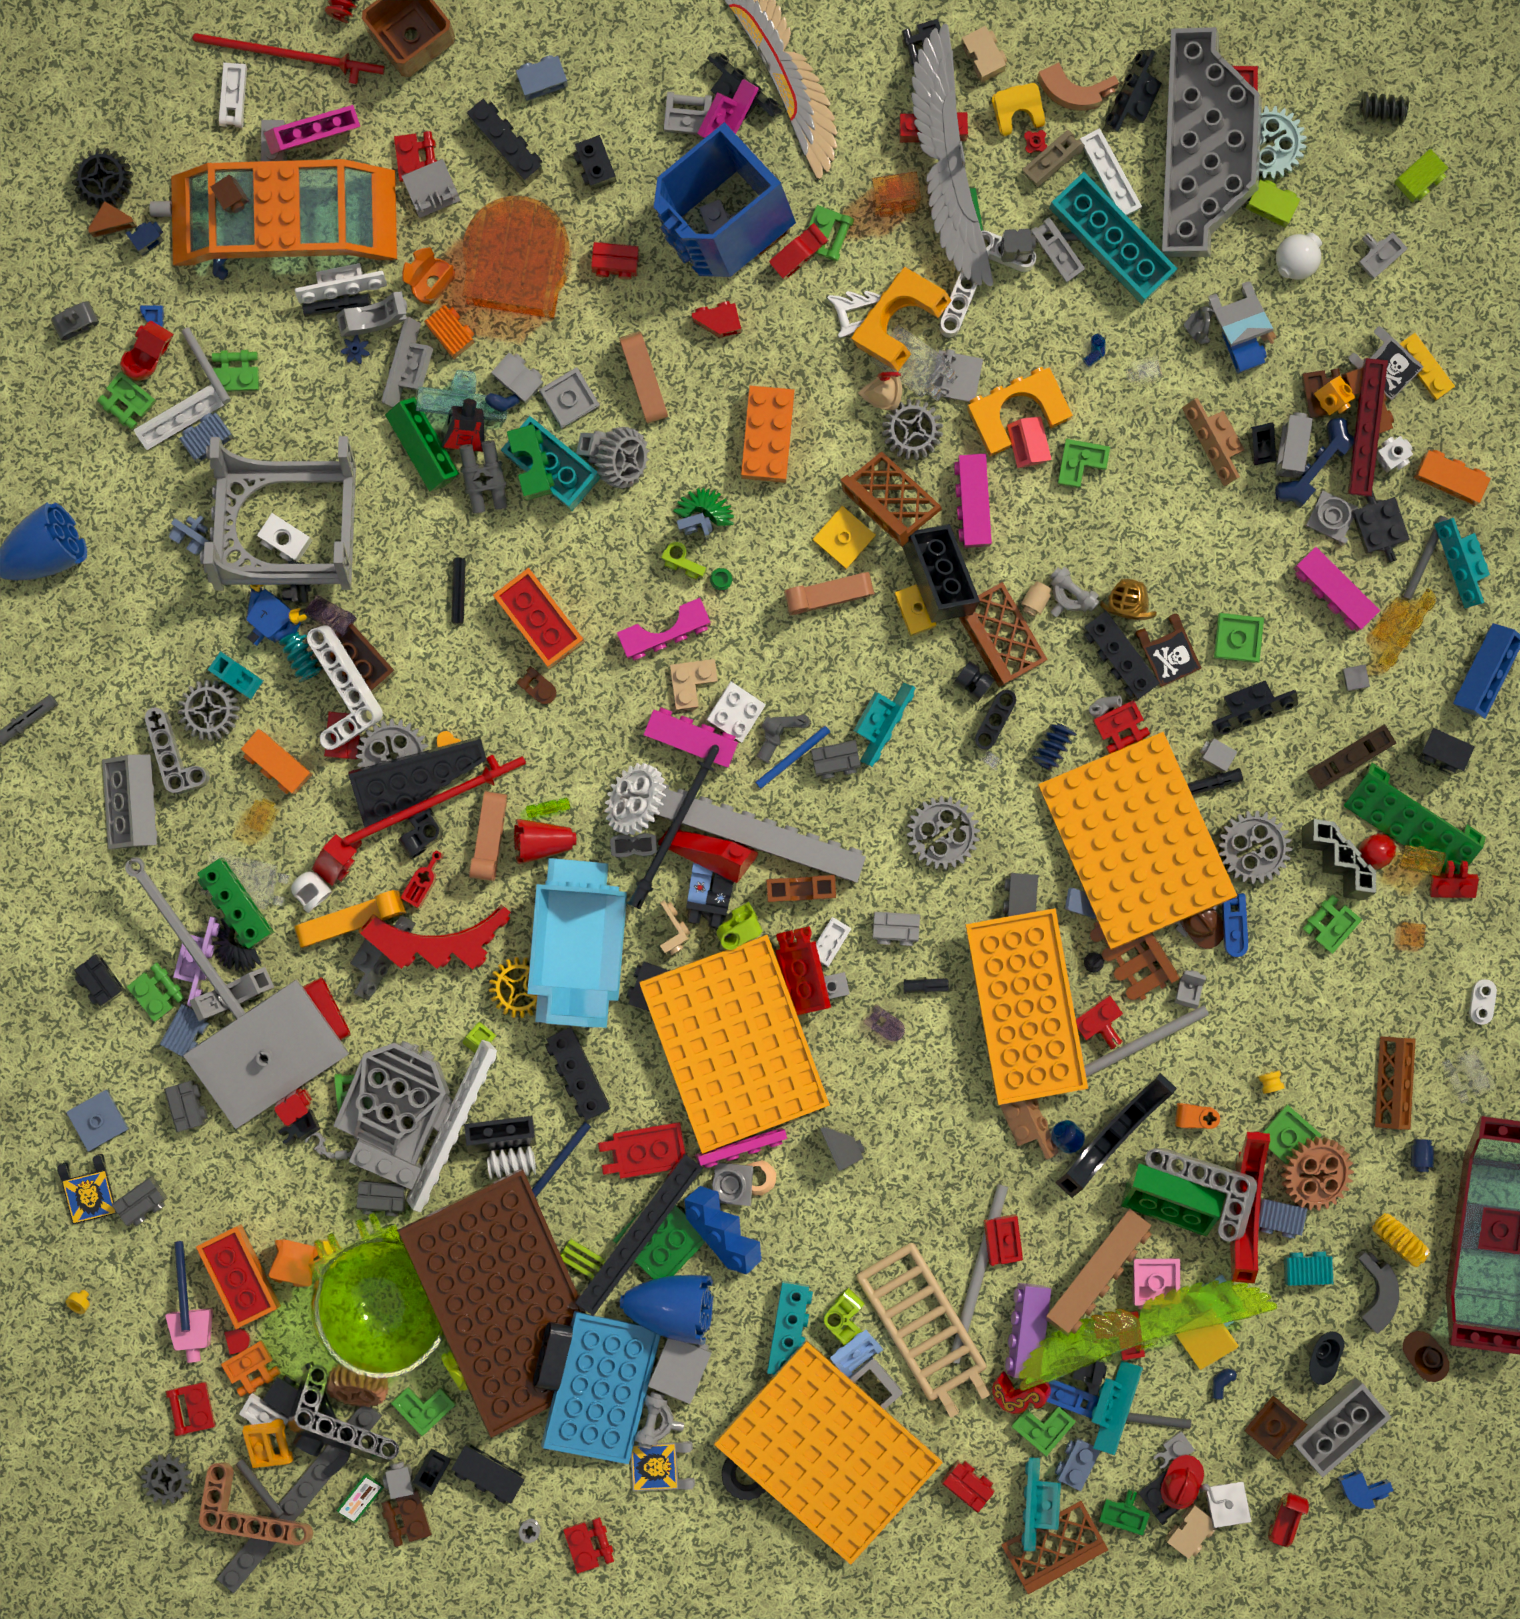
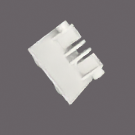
M730 681L706 720L726 733L736 736L735 739L742 743L766 704Z

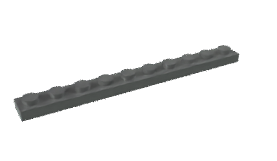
M361 1406L347 1423L370 1431L383 1415L372 1406ZM342 1431V1433H343V1435H344V1437H345V1439H346V1441H347V1434H346L344 1431ZM328 1445L278 1504L284 1512L278 1519L290 1521L297 1519L331 1478L327 1477L323 1472L339 1456L338 1448ZM271 1513V1514L268 1516V1517L276 1518L273 1513ZM277 1524L274 1532L279 1537L282 1534V1528ZM250 1538L218 1576L217 1580L232 1593H235L277 1542Z

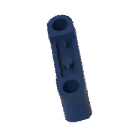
M1344 418L1329 420L1327 423L1329 445L1326 448L1322 446L1314 455L1317 460L1312 466L1309 463L1305 466V471L1301 474L1303 477L1299 481L1279 482L1276 485L1275 494L1279 502L1292 501L1301 508L1316 489L1309 483L1334 453L1342 458L1354 444V437L1348 433L1347 420Z

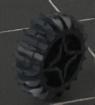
M96 148L95 155L88 151L89 157L87 159L84 156H80L82 164L75 163V167L79 171L72 172V175L76 177V179L72 180V184L77 186L74 189L75 193L80 194L79 198L82 201L87 200L86 204L90 207L95 203V207L100 209L104 201L108 204L112 202L115 207L118 206L116 200L119 198L121 201H125L122 194H130V190L126 186H133V182L129 180L133 177V173L128 171L131 166L129 163H125L126 159L123 156L118 157L117 151L110 153V150L105 148L102 154L101 150ZM104 162L117 166L119 172L107 171ZM95 165L94 172L91 174H87L89 170ZM104 174L106 177L103 178V182L101 183L99 180L102 179V175ZM114 183H118L117 186L110 192L111 185ZM86 185L98 186L101 195L89 192Z

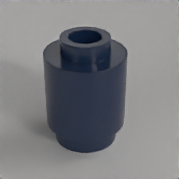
M1413 1139L1410 1167H1415V1172H1429V1168H1434V1146H1432V1140Z

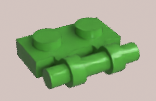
M224 350L221 353H212V361L221 362L222 368H213L226 392L259 390V368L250 367V361L258 360V352L241 350V352L229 353L228 350ZM229 361H241L242 367L230 368Z
M121 371L106 388L113 395L109 399L101 395L97 400L103 406V410L107 413L111 412L119 419L118 422L120 424L128 426L131 430L138 424L132 419V416L137 413L143 418L156 402L152 396ZM119 400L128 406L125 412L116 406Z
M1331 895L1327 901L1324 900L1320 904L1321 908L1314 916L1311 915L1307 919L1308 923L1302 928L1307 934H1310L1314 928L1317 929L1320 933L1314 940L1331 954L1337 950L1362 921L1346 905H1343L1338 911L1334 905L1339 900L1334 895ZM1329 913L1333 918L1324 926L1321 920Z
M155 963L150 967L155 974L154 977L150 978L144 972L130 983L127 988L152 1020L157 1022L174 1008L169 1002L172 997L177 1003L182 1002L185 997L180 992L181 988L178 984L175 985L167 976L169 973L166 969H162L158 963ZM160 981L168 990L164 995L156 986Z

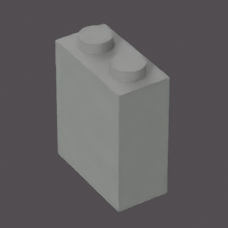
M668 1338L648 1387L691 1404L712 1353V1350L708 1349L709 1345L706 1343L704 1345L684 1343Z

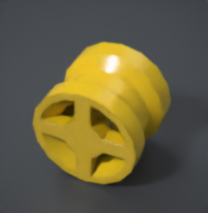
M1280 1070L1258 1076L1259 1081L1263 1084V1094L1285 1088L1284 1083L1280 1080Z

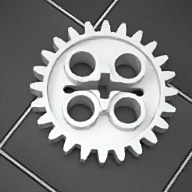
M636 763L635 768L629 766L628 772L622 771V778L616 777L617 784H611L613 791L607 793L610 799L605 801V804L609 805L604 810L609 814L606 817V820L610 821L609 826L621 834L635 835L636 831L642 832V826L648 828L649 821H655L653 816L654 814H660L657 809L664 805L660 801L666 797L662 793L666 786L662 784L665 779L661 777V772L645 763L642 765Z

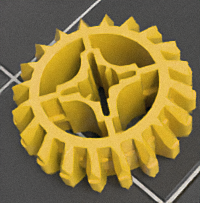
M515 957L514 965H512L510 959H507V968L499 964L498 967L502 972L493 971L492 974L498 977V979H491L489 981L491 984H496V988L489 989V992L497 993V996L491 998L492 1001L500 1000V1003L496 1005L497 1009H500L503 1005L506 1007L503 1010V1014L506 1015L509 1010H512L511 1017L515 1018L517 1011H520V1017L525 1018L526 1010L530 1016L534 1015L532 1008L536 1009L537 995L528 994L527 992L522 993V991H520V994H516L517 988L510 981L520 984V981L524 980L523 987L528 991L530 966L527 965L528 958L524 957L523 963L520 964L519 957ZM514 969H526L518 980L506 976L507 973ZM502 982L511 988L508 1002L502 994ZM522 995L534 999L526 1006H514L517 999Z
M1384 1213L1372 1226L1373 1232L1397 1255L1413 1267H1419L1421 1263L1423 1264L1430 1254L1426 1245L1390 1214Z

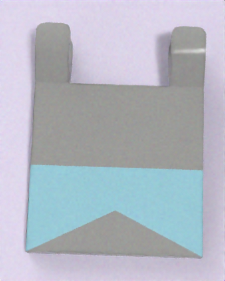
M1250 281L1242 284V293L1245 299L1222 307L1217 294L1208 296L1209 307L1214 311L1231 347L1273 331V327Z

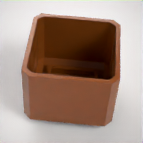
M376 0L362 12V21L368 34L403 77H411L454 44L455 34L451 22L434 0ZM410 29L418 32L417 37L413 40L405 37L406 32Z

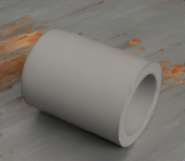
M150 201L151 217H172V202Z

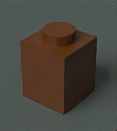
M227 175L210 186L223 210L230 214L242 211L245 208L244 205L249 202L237 179L231 175Z

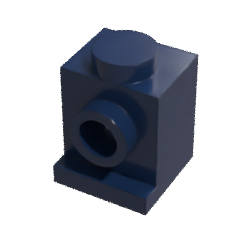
M156 221L154 223L140 224L136 227L133 234L130 231L126 232V235L142 256L164 241L161 237V234L164 232Z

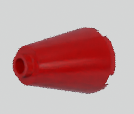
M515 819L517 825H514V848L520 853V856H516L517 864H525L571 851L573 846H576V832H572L570 827Z

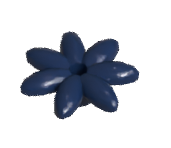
M355 335L353 343L348 339L344 340L348 348L342 349L341 353L349 354L347 357L348 363L355 358L361 364V355H370L367 350L363 349L368 345V341L359 343L358 335Z

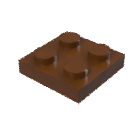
M1272 1396L1244 1431L1279 1460L1308 1424L1276 1397Z

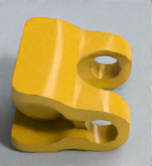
M1029 83L1013 86L998 91L992 96L991 101L1002 136L1012 133L1011 118L1016 111L1026 112L1030 116L1035 128L1045 125V116L1037 84Z

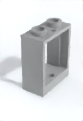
M1295 412L1293 415H1289L1283 422L1275 475L1297 479L1304 473L1313 418H1308L1307 414Z
M871 1356L849 1378L856 1382L870 1369L891 1393L879 1404L882 1408L886 1409L903 1394V1391L879 1362Z

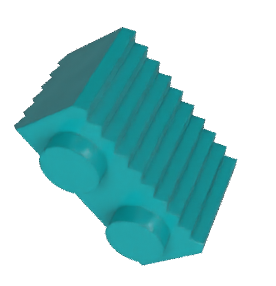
M1312 1251V1255L1303 1256V1252H1289L1290 1256L1283 1257L1284 1281L1286 1285L1334 1284L1333 1260L1331 1255H1326V1251Z

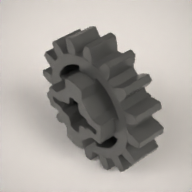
M169 1453L166 1458L163 1454L158 1455V1461L155 1458L150 1460L152 1466L146 1465L144 1467L148 1473L141 1476L142 1479L147 1480L142 1485V1488H149L146 1495H155L154 1502L161 1498L162 1504L167 1503L168 1499L173 1504L176 1502V1496L179 1499L184 1497L182 1491L188 1492L190 1490L186 1484L193 1481L192 1478L187 1477L192 1472V1469H185L188 1462H179L181 1459L180 1455L172 1459V1453ZM170 1464L174 1465L178 1470L171 1468ZM158 1466V1475L153 1478V1472ZM166 1474L167 1477L171 1476L172 1480L169 1482L167 1480L163 1481L162 1477ZM182 1479L181 1485L176 1491L175 1484L178 1480ZM156 1487H159L160 1489L164 1490V1493L159 1491Z

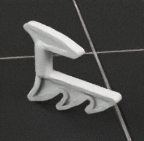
M847 291L846 296L853 300L850 301L841 296L829 295L827 299L834 305L841 325L838 338L854 333L856 328L864 321L849 324L847 311L878 303L881 296L865 291L864 295L869 298L867 299L864 296Z

